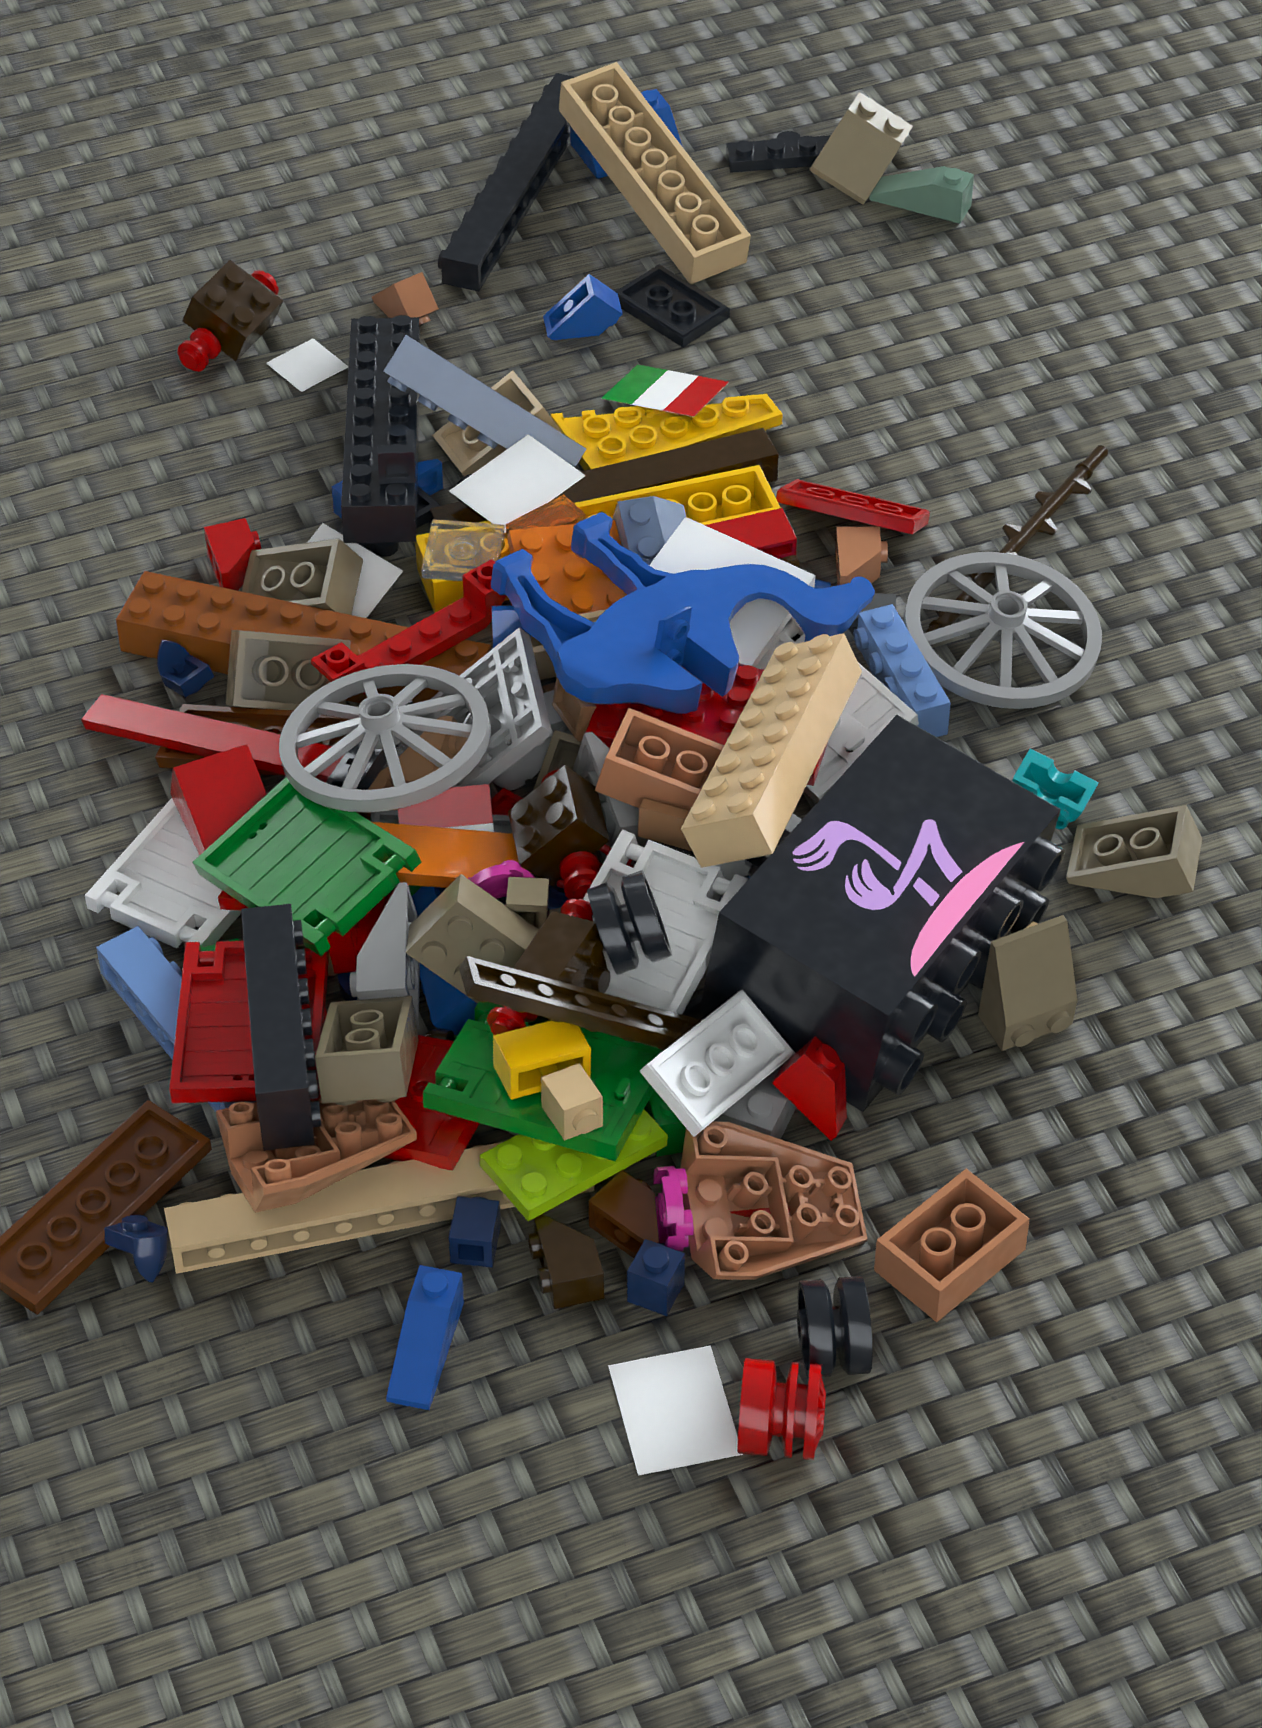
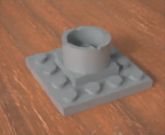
M520 627L460 675V677L470 682L484 698L491 725V735L488 747L480 762L464 779L453 787L483 785L493 782L501 789L515 790L523 786L527 779H532L542 767L551 741L550 735L553 733L530 635ZM440 691L431 699L449 695ZM464 705L418 716L438 719L441 716H453L458 723L473 724V718ZM412 729V732H414L418 736H420L424 732Z

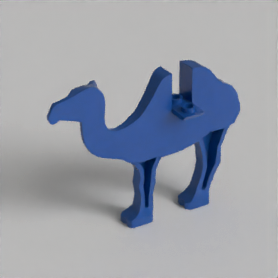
M600 512L575 524L571 543L573 553L580 558H585L601 569L615 585L627 594L605 610L596 622H592L552 600L544 592L531 573L533 556L524 549L497 560L493 565L491 588L499 595H507L519 616L522 628L544 646L553 663L556 676L567 693L588 704H641L675 714H685L697 710L703 683L722 697L731 690L739 664V654L733 640L730 621L746 603L760 598L772 600L782 605L789 611L803 630L806 642L823 634L833 636L844 633L850 628L860 611L872 602L875 593L871 582L864 577H854L847 584L815 589L785 571L758 564L734 565L710 570H689L675 574L655 570L645 563L638 554L621 546L610 536L613 519L604 512Z

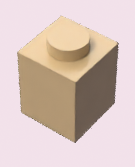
M580 1063L541 1077L542 1108L564 1141L589 1133L603 1126V1096Z

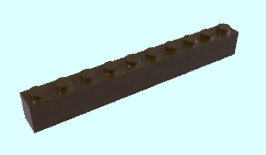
M759 428L582 471L581 473L586 475L584 478L539 510L760 465L767 481L772 482L778 480L779 453L764 428ZM463 501L430 508L431 532L488 521Z

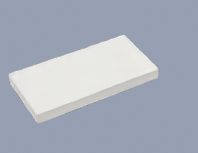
M740 990L640 1070V1073L691 1135L695 1137L793 1056L795 1052L747 994Z

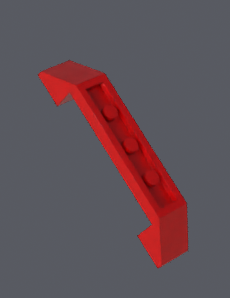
M490 559L462 575L463 597L358 656L344 643L340 642L313 657L311 664L332 682L343 676L369 668L397 664L421 665L487 628L492 620V606H501L507 595H499L491 588L492 571L495 561Z

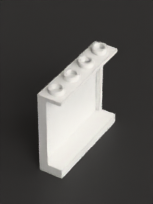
M687 517L683 519L650 564L655 570L673 574L689 570H710L744 564L766 565L785 571L813 588L815 586L814 574ZM759 598L746 603L731 619L730 628L739 654L738 665L757 667L792 617L789 611L782 605L772 600Z

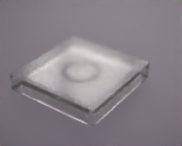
M433 519L421 568L422 578L462 581V575L490 559L496 562L501 556L505 537V525Z

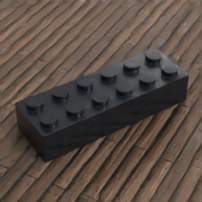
M291 904L241 909L255 1092L263 1151L315 1145L313 1128L322 1127L319 1101L311 1102V1099L318 1098L319 1093L316 1070H308V1067H314L316 1062L313 1038L305 1039V1036L312 1035L313 1029L310 1008L302 1009V1005L310 1003L308 979L299 978V975L307 974L305 948L296 949V945L304 944L301 920H293Z

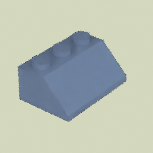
M656 496L618 501L613 520L616 522L621 545L638 554L645 563L650 565L686 517L683 504Z

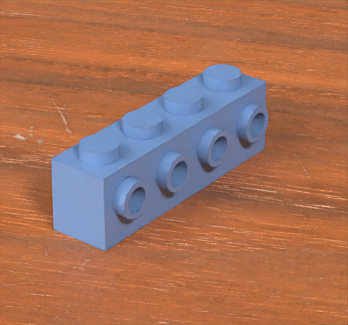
M891 604L860 612L858 614V627L853 632L856 647L866 660L871 673L918 715L919 725L917 726L935 737L947 735L951 702L894 605Z

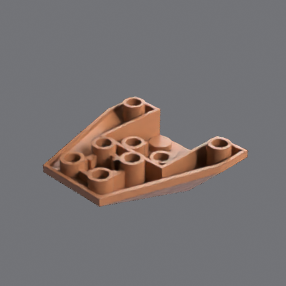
M321 1098L311 1100V1102L319 1101L322 1127L313 1128L315 1145L263 1151L257 1102H237L229 1108L216 1110V1117L231 1174L255 1213L303 1201L417 1140L415 1129L395 1101L360 1100L354 1104L342 1106L335 1103H322Z
M713 1121L695 1137L686 1128L680 1168L685 1169L688 1183V1192L683 1194L684 1210L690 1209L693 1217L694 1232L693 1235L688 1236L691 1259L713 1279L755 1280L863 1244L868 1240L852 1163L731 1122ZM770 1208L771 1212L769 1214L766 1211L758 1210L750 1218L730 1213V1211Z

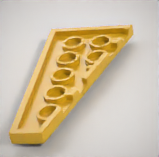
M767 394L726 397L723 403L706 405L694 417L640 406L619 407L612 414L596 415L595 410L582 411V416L569 418H564L563 413L550 414L551 418L561 429V433L587 448L579 461L584 471L759 428L767 430L782 425L783 418L782 412Z

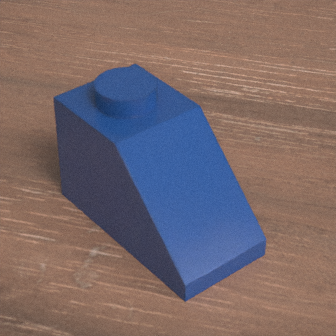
M588 274L553 306L543 318L548 338L551 340L599 336L608 327L613 326L623 313L618 293Z

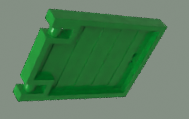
M285 777L192 863L200 876L248 908L291 904L293 920H301L303 945L319 956H322L331 948L327 938L334 931L344 936L400 883L396 875L398 871L405 867L412 872L422 862L414 848L360 814L336 810L317 804L296 791L287 777Z
M478 1002L475 1007V1021L471 1019L466 1021L437 1068L436 1084L429 1082L424 1089L423 1107L616 1161L654 1092V1088L640 1073V1070L662 1053L663 1050L638 1042H629L609 1034L592 1032L580 1027L591 1047L590 1079L603 1096V1126L589 1133L564 1141L542 1108L541 1092L510 1099L493 1066L494 1034L491 1032L487 1022L489 1012L495 1007H502V1005L491 1002Z

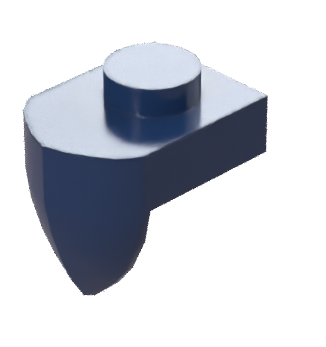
M162 640L157 656V666L166 687L186 698L190 694L198 692L206 682L214 677L208 664L190 655L178 643Z
M142 1215L126 1216L122 1218L121 1223L105 1227V1244L133 1254L134 1264L140 1275L148 1282H154L167 1256L168 1228L149 1222L148 1218Z

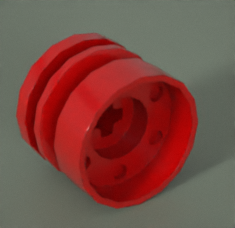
M745 1358L738 1427L737 1452L739 1454L767 1456L773 1436L782 1437L785 1458H792L794 1438H803V1459L814 1460L815 1451L821 1436H823L826 1390L820 1364H810L808 1384L798 1383L799 1363L792 1362L787 1381L779 1382L777 1381L775 1361Z

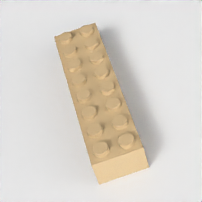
M617 62L561 82L559 111L690 284L747 262L751 235Z
M844 633L833 636L823 634L810 641L797 644L787 642L774 650L681 827L701 868L771 855L775 851L862 673Z

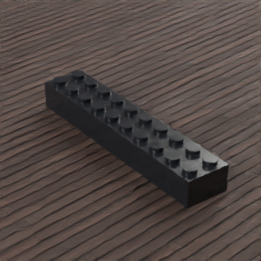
M399 315L393 318H375L373 316H363L351 319L341 500L344 543L416 542L420 405L417 399L420 394L409 387L406 392H403L388 383L387 380L390 375L385 373L384 369L405 335L420 343L419 317ZM406 430H414L416 483L379 484L377 445L407 444Z

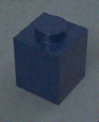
M457 1196L449 1233L450 1263L493 1268L501 1229L500 1201L488 1200L484 1197L470 1198Z
M645 1239L627 1270V1302L667 1316L685 1283V1253Z

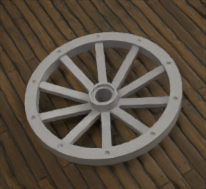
M976 552L949 558L931 567L916 581L911 589L903 617L905 626L941 686L970 701L999 708H1034L1055 703L1077 691L1091 676L1102 644V630L1097 612L1090 600L1077 585L1060 572L1045 564L1008 553ZM985 572L994 573L997 593L991 595L964 575ZM1007 574L1037 583V585L1023 595L1010 591ZM950 581L980 603L928 596L937 587ZM1051 591L1072 611L1028 608V606ZM920 609L974 615L976 617L923 633ZM1036 622L1080 624L1084 636V649ZM985 629L953 668L943 661L930 646L975 630ZM1029 634L1079 662L1067 674L1057 678ZM992 640L1000 642L999 686L980 682L964 675ZM1013 641H1018L1045 684L1022 688L1011 687Z
M414 664L386 665L343 676L308 696L287 719L279 740V753L288 781L296 791L307 799L325 807L348 812L389 811L431 799L464 779L485 754L490 740L491 725L484 698L464 678L455 673L432 666ZM406 686L394 697L388 694H378L377 689L384 687ZM424 688L438 690L449 695L406 705ZM365 692L367 697L360 703L359 707L338 704L349 697ZM464 705L473 718V724L418 716ZM321 714L351 719L306 732L308 727ZM410 729L466 737L468 739L461 750L451 759ZM347 734L305 768L300 764L297 757L298 748ZM362 741L342 787L330 785L315 778V776ZM402 741L439 767V769L420 779L406 783L395 746ZM383 749L394 787L371 790L357 789L373 750Z

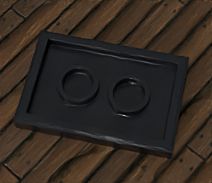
M660 264L615 291L618 293L621 309L681 347H685L730 318L729 307Z

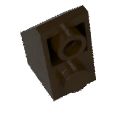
M543 1214L534 1218V1233L527 1235L529 1250L533 1260L540 1259L542 1267L537 1268L539 1286L542 1294H550L553 1308L558 1309L604 1299V1272L594 1239Z

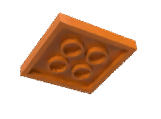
M613 520L610 536L621 545L616 522ZM575 524L509 530L507 540L510 553L512 554L524 549L533 556L531 573L540 587L552 600L576 614H584L608 609L613 603L627 595L601 569L572 552L571 543Z

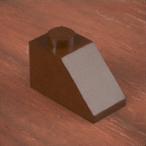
M622 1170L588 1201L589 1227L631 1257L635 1258L645 1239L659 1244L655 1192L652 1191L645 1181L635 1179Z

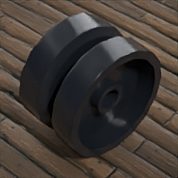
M642 870L622 877L621 890L625 904L621 905L615 889L607 882L587 889L593 912L592 918L596 922L600 941L603 943V950L607 952L617 975L638 967L639 957L635 941H639L645 957L651 962L672 956L671 947L658 907Z
M839 1277L834 1286L833 1306L829 1288L822 1279L799 1281L797 1330L806 1376L809 1378L810 1364H820L822 1377H831L836 1366V1348L840 1365L848 1375L870 1373L873 1359L872 1329L868 1296L863 1277Z

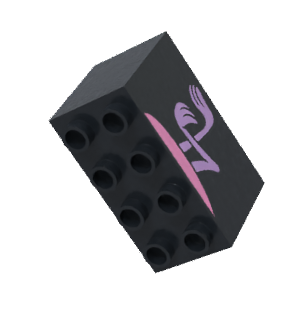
M896 715L719 912L700 1012L709 1016L740 990H743L795 1053L815 1036L823 1044L831 1046L837 1052L840 1060L845 1064L846 1102L864 1112L884 1087L896 1095L902 1094L915 1077L924 1058V1053L916 1047L927 1034L940 1042L945 1041L949 1037L966 1008L967 1000L959 995L969 983L983 990L991 941L1005 937L1010 932L1013 934L1021 931L1033 921L1039 924L1047 910L1049 899L1037 893L1036 890L1040 892L1049 884L1058 870L1065 853L1064 849L1051 842L1061 809Z

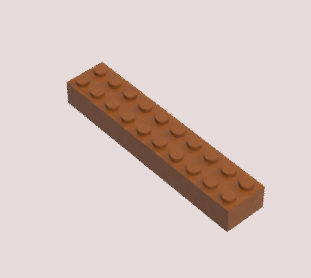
M148 571L143 572L116 618L121 651L157 659L162 640L172 641L184 647L193 657L208 664L212 671L228 674L231 630L351 640L350 650L358 656L408 628ZM465 639L421 665L444 669L460 676L491 651V645ZM406 686L384 687L377 689L378 694L396 696ZM424 688L412 701L413 703L430 700L440 691ZM360 693L347 698L346 701L361 703L367 697L366 694Z

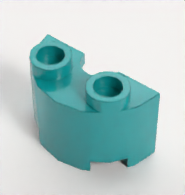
M1031 748L1012 779L1014 783L1061 809L1055 829L1066 828L1070 822L1075 821L1082 814L1099 783L1077 771L1071 774L1058 771L1054 766L1053 759Z

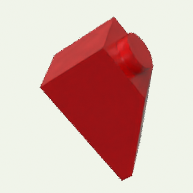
M246 518L204 527L207 555L219 587L238 591L244 584L251 551L261 549L257 531L251 532Z
M815 1036L781 1066L772 1084L832 1141L838 1135L847 1119L845 1064L831 1046L823 1044Z

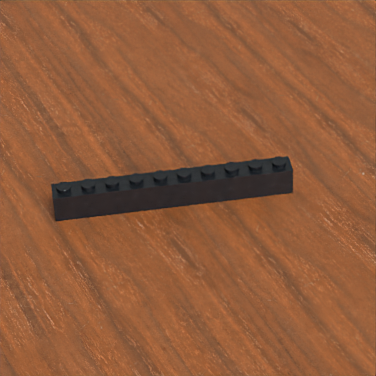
M556 73L551 82L544 86L541 98L538 102H534L531 114L527 120L524 119L522 121L520 131L516 138L513 137L511 139L506 154L500 156L494 173L488 175L486 185L481 193H477L471 210L465 212L459 229L453 231L449 245L440 252L438 268L442 272V284L478 292L482 288L570 143V124L559 111L561 82L575 77Z

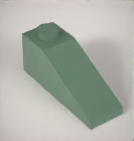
M941 166L883 176L871 192L870 200L960 224L972 204L974 174L957 168Z

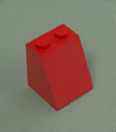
M248 744L173 767L170 794L199 855L267 795Z

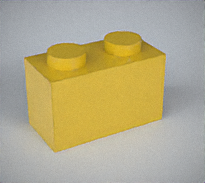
M551 1020L493 1035V1066L511 1100L541 1092V1077L579 1063L591 1078V1047L577 1025Z

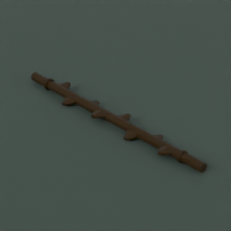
M1098 445L1083 462L1076 465L1075 471L1054 493L1038 491L1035 494V498L1041 504V507L1023 527L1009 523L1003 526L1002 529L1009 542L1001 549L1000 553L1018 555L1017 553L1037 532L1054 535L1057 532V528L1051 516L1072 494L1089 495L1092 488L1085 480L1093 475V471L1108 456L1107 448ZM988 572L968 574L973 582L983 589L995 578L994 573ZM964 591L955 599L958 601L980 603ZM936 611L939 617L929 624V628L925 633L953 624L961 614Z

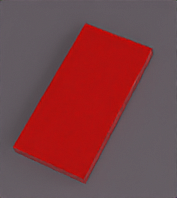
M799 479L778 489L776 496L778 503L908 534H914L926 526L930 516L929 510Z

